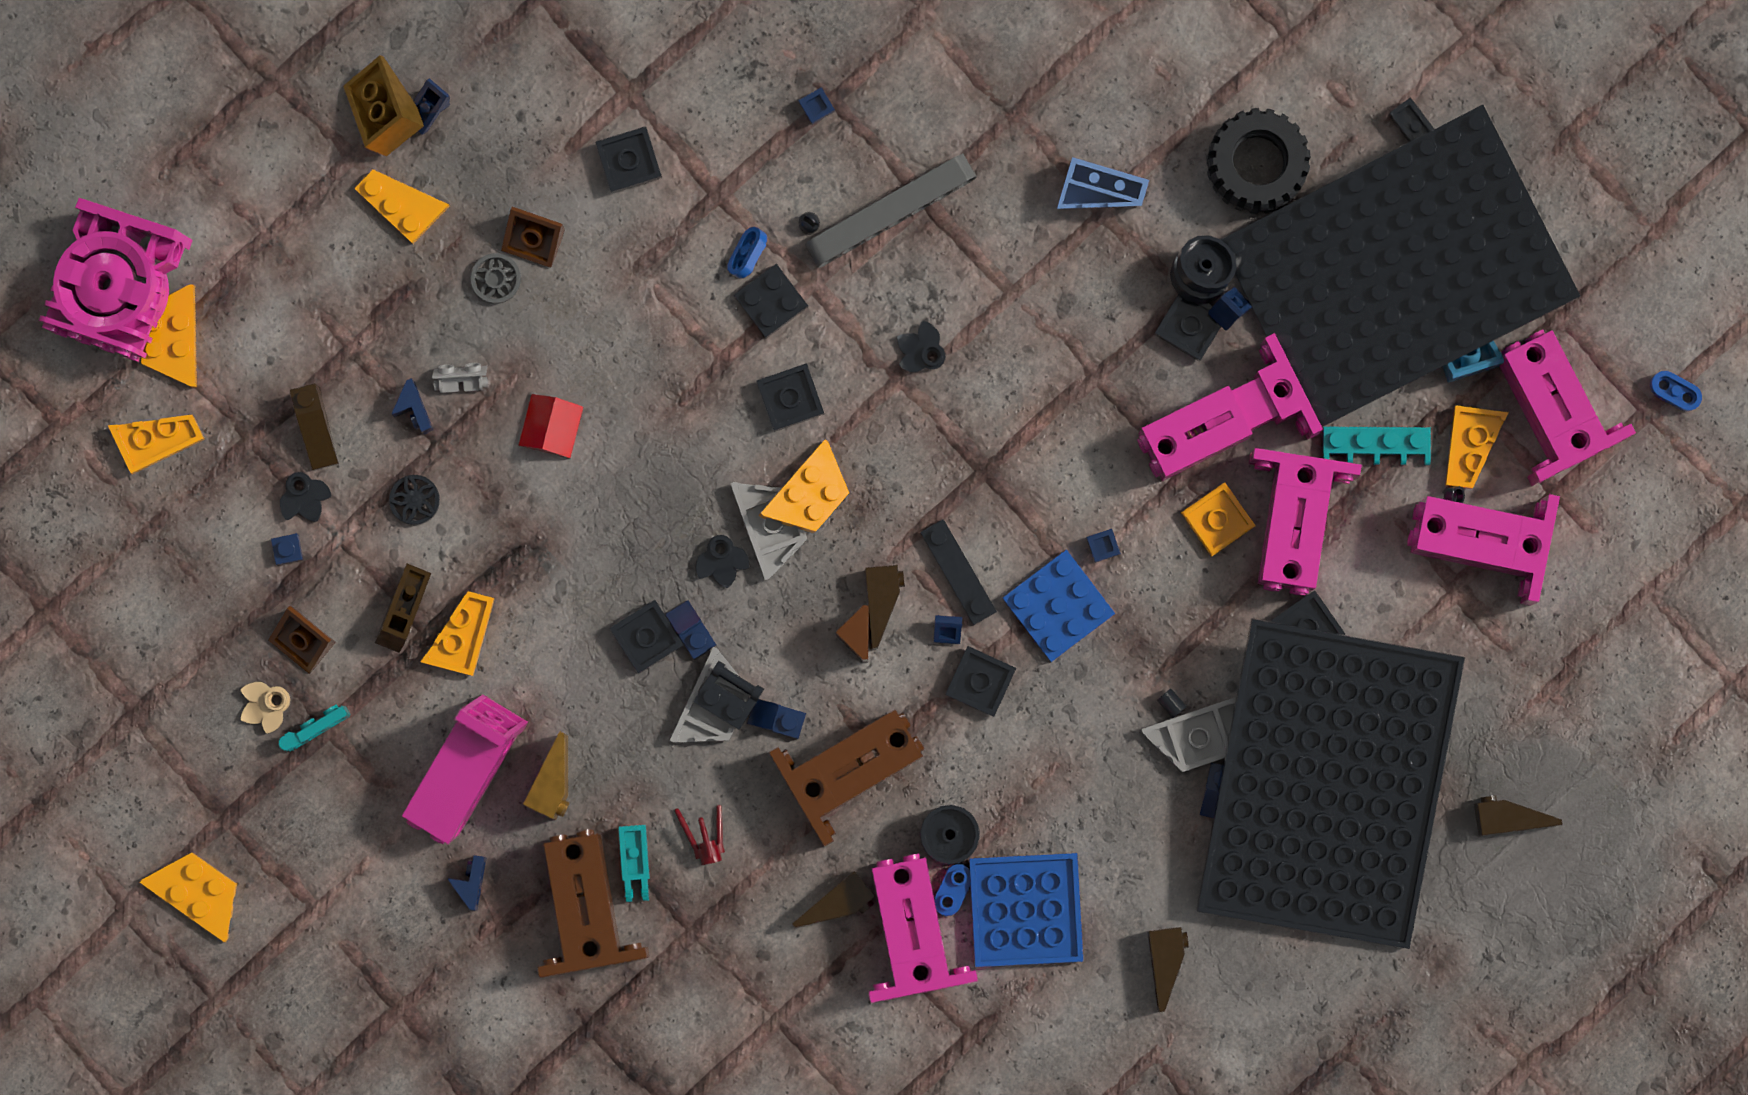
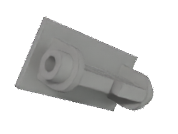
M480 363L465 364V367L455 368L451 364L440 365L438 369H434L432 379H438L434 380V390H440V393L459 392L458 382H463L464 391L483 390V388L488 387V377H483L486 376L488 367L487 365L481 366Z

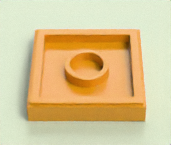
M1225 482L1181 512V515L1211 557L1256 526Z

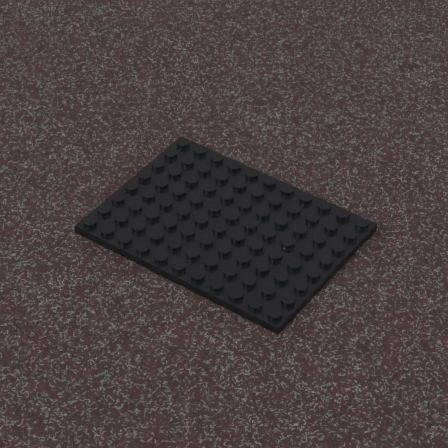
M1483 104L1221 239L1231 248L1235 255L1237 264L1235 274L1266 336L1268 337L1275 333L1322 427L1581 297Z
M1251 618L1196 909L1197 912L1410 949L1465 657Z

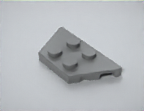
M738 482L730 483L764 579L767 581L807 541L805 531L796 526L790 527L781 524L782 522L769 518L763 519L759 516L760 512L780 491V487L741 484Z
M716 647L712 648L670 741L673 743L730 741L735 727L693 702L718 661L724 663L725 668L737 674ZM718 677L715 684L746 703L750 698V695L721 677Z
M1236 697L1141 729L1142 734L1181 772L1223 759L1226 755Z

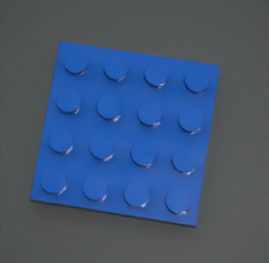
M1077 853L969 859L975 967L1083 961Z

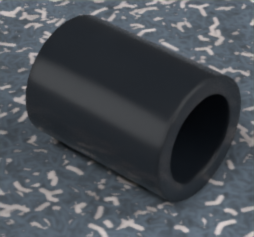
M1171 688L1157 700L1172 718L1187 707Z

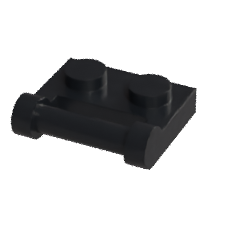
M718 661L693 702L740 730L762 695L764 688L760 685L754 686L725 668L724 663ZM718 677L750 695L747 703L715 684Z

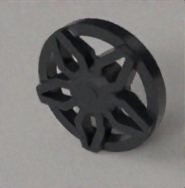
M408 475L398 480L393 486L389 496L390 508L393 514L403 523L409 525L424 524L437 513L440 505V495L435 484L428 478L421 475ZM414 479L422 480L428 485L421 486L418 490V484ZM409 480L414 485V489H408ZM404 483L406 494L403 492L396 493L399 486ZM432 488L427 495L422 493L423 490ZM433 494H435L434 508L426 501ZM395 497H404L403 502L394 500ZM395 504L405 506L402 516L397 512ZM424 505H427L431 513L422 510ZM407 510H412V514L406 519ZM417 511L426 516L420 520H413L417 515Z

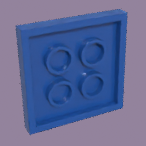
M1067 550L1002 598L1050 662L1054 661L1115 614Z

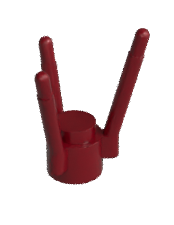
M720 804L716 807L717 844L715 840L709 841L704 819L702 817L698 819L703 842L699 843L700 849L678 808L674 810L694 850L695 858L700 859L701 865L722 861L721 853L725 852L723 846L722 806Z

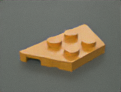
M189 284L168 296L166 308L157 322V327H152L149 333V337L153 339L151 344H145L143 352L147 353L146 359L141 358V364L192 388H197L195 286Z
M826 439L820 443L760 512L759 516L761 518L773 519L782 522L781 524L790 527L796 526L801 530L814 533L849 494Z
M194 853L184 856L141 880L140 883L217 938L227 942L230 919L233 913V900L237 883Z

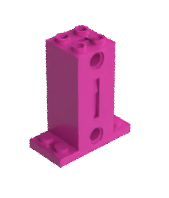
M1540 330L1529 336L1525 340L1526 344L1521 346L1520 342H1516L1501 352L1504 363L1500 365V368L1548 459L1531 468L1533 473L1527 477L1531 486L1594 456L1636 433L1632 424L1624 427L1622 422L1609 428L1607 431L1604 430L1553 330L1546 334L1544 330ZM1526 353L1532 354L1535 362L1529 361ZM1571 438L1578 441L1579 449L1572 445Z
M1254 448L1250 453L1249 464L1255 465V470L1270 471V469L1275 468L1257 584L1264 585L1263 589L1279 592L1282 588L1290 589V594L1306 596V594L1316 589L1332 478L1334 477V482L1350 484V481H1354L1360 476L1362 465ZM1297 473H1305L1308 477V483L1299 481ZM1284 567H1289L1293 570V579H1288L1284 576Z
M1549 494L1542 498L1540 503L1536 502L1533 518L1427 496L1419 501L1418 504H1415L1412 519L1417 521L1415 528L1410 530L1407 546H1411L1410 553L1525 577L1524 581H1520L1517 596L1521 597L1520 604L1531 606L1540 600L1560 496ZM1428 522L1435 524L1437 528L1436 533L1428 530ZM1523 542H1527L1530 545V553L1524 551Z
M483 694L459 711L455 718L457 720L455 726L402 817L407 819V823L411 827L418 830L424 829L430 833V837L440 844H449L460 835L515 739L528 724V721Z
M919 854L904 856V862L893 864L892 859L876 862L877 868H872L895 986H890L889 982L874 984V990L869 991L871 1003L978 981L976 970H970L969 966L953 968L954 974L949 975L926 858L920 859ZM898 869L906 870L909 874L908 882L905 884L896 883L893 878L894 872ZM918 965H924L928 969V975L924 980H917L913 976V970Z

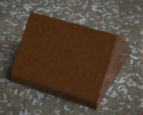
M512 207L501 251L551 268L565 228L559 222Z
M863 605L836 631V636L863 663H868L869 605Z
M292 606L286 609L268 639L269 642L308 674L315 669L336 643L335 640Z

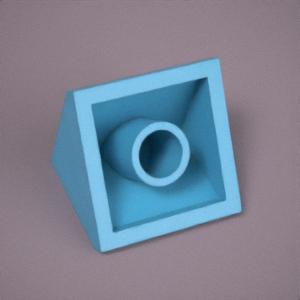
M1492 341L1443 366L1447 381L1450 383L1497 368L1504 363V358L1495 342Z

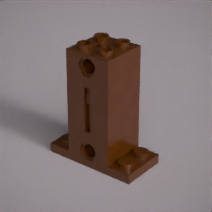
M893 710L794 770L791 769V766L795 763L787 750L781 752L779 747L769 752L825 847L834 842L831 836L836 833L828 819L822 822L821 818L923 757L921 752L924 751V747L917 735L913 738L907 730L911 725L903 712L898 714L896 710ZM893 734H900L904 737L905 744L902 747L895 748L890 744L889 739ZM811 783H817L821 787L820 795L815 798H811L806 794V788Z
M594 830L576 832L577 837L568 839L565 834L549 837L550 842L544 843L564 962H562L561 957L543 960L544 966L538 967L539 978L650 957L648 947L642 948L641 943L624 945V951H621L601 834H594ZM573 845H578L581 849V855L576 860H572L568 854L570 847ZM589 941L595 942L598 946V952L595 956H590L586 953L585 946Z

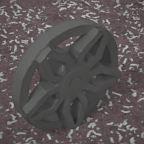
M499 253L488 254L480 258L474 265L471 272V284L475 293L482 300L499 304L510 300L518 292L521 284V273L517 264L510 257ZM495 258H497L499 267H493ZM490 259L489 270L479 268L481 264ZM501 259L506 260L513 267H506L502 270L503 264ZM507 272H516L510 277L506 276ZM476 273H486L485 278L480 277ZM475 278L481 282H486L482 285L481 292L476 286ZM516 278V284L512 290L507 281H512ZM502 287H507L508 295L501 291ZM486 288H492L491 292L484 296ZM495 290L502 296V298L498 299L490 297L495 294Z

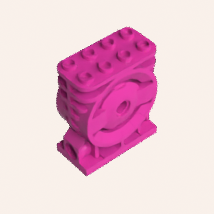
M79 198L75 208L80 211L73 228V233L77 240L66 249L56 266L53 285L50 289L54 295L51 301H45L44 306L49 309L46 317L40 315L39 321L43 323L42 328L52 331L56 335L65 338L68 336L80 343L89 346L92 344L101 350L113 354L116 352L125 358L139 362L140 358L146 359L147 353L143 352L145 344H151L153 339L149 337V333L152 327H157V322L167 305L169 282L166 273L178 268L184 249L189 250L193 240L176 229ZM112 225L120 227L118 233L110 232ZM146 236L151 237L147 249L140 245L141 239ZM111 249L124 253L135 266L137 275L146 278V284L136 280L135 272L126 260L115 254L102 252ZM110 279V286L103 290V283ZM77 296L85 307L96 313L117 314L108 317L92 316L80 308ZM128 304L137 306L134 311L125 307Z

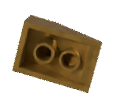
M379 55L343 85L365 148L387 157L424 126L416 104L383 56Z
M560 731L523 804L555 820L558 816H564L570 802L566 801L568 797V735Z

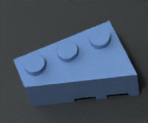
M1072 157L1057 209L1142 206L1149 180Z

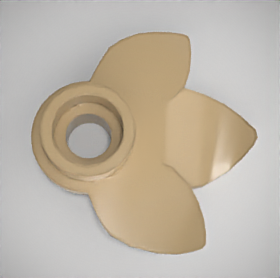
M263 682L245 685L241 692L250 702L244 708L241 720L250 724L262 722L266 733H271L278 729L283 722V712L290 705L289 693L282 687L270 688ZM276 695L282 698L279 705H274L272 701Z

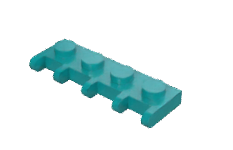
M1324 426L1323 459L1330 460L1329 454H1347V462L1353 463V454L1373 455V464L1379 465L1380 455H1400V465H1406L1407 455H1424V465H1430L1431 427Z

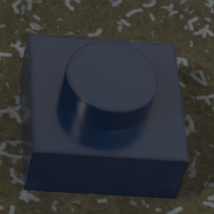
M822 87L798 100L812 125L835 112Z
M1112 529L1086 537L1095 563L1121 554Z
M298 533L271 538L277 566L304 560Z
M935 615L934 642L960 644L962 617Z

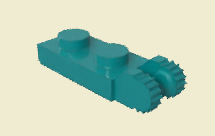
M337 704L323 712L325 715L318 721H315L314 718L310 719L300 726L302 730L298 733L288 732L285 736H282L279 740V747L284 751H294V749L299 748L349 718L351 715L346 706L338 707Z
M646 825L619 827L622 881L625 883L626 902H632L634 897L631 880L640 879L642 884L641 897L643 901H649L648 879H650Z

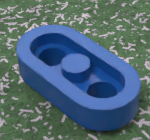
M750 227L743 233L729 259L727 266L729 273L739 279L745 278L752 273L757 260L766 247L767 235L765 232L757 227Z
M1661 371L1651 379L1650 389L1652 393L1674 407L1688 412L1696 409L1701 404L1702 393L1700 389L1674 373ZM1660 381L1667 383L1668 387L1666 390H1662L1659 387ZM1683 394L1690 395V403L1683 401Z
M957 864L951 866L947 870L934 898L937 912L942 915L951 916L955 914L971 885L970 869L965 865ZM958 872L964 875L962 883L954 881V875ZM945 897H950L953 901L952 906L949 908L944 907L942 904Z

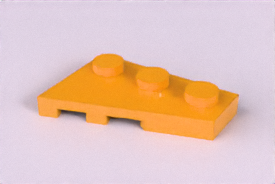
M372 170L354 188L412 244L450 207L445 202L375 170Z
M1454 406L1445 486H1460L1466 489L1474 487L1509 412Z
M193 415L121 425H108L132 475L205 440Z
M468 591L442 632L435 639L428 653L421 660V663L474 676L494 598Z

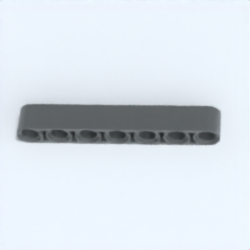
M960 154L809 240L805 246L817 267H823L976 179L977 176L965 155Z

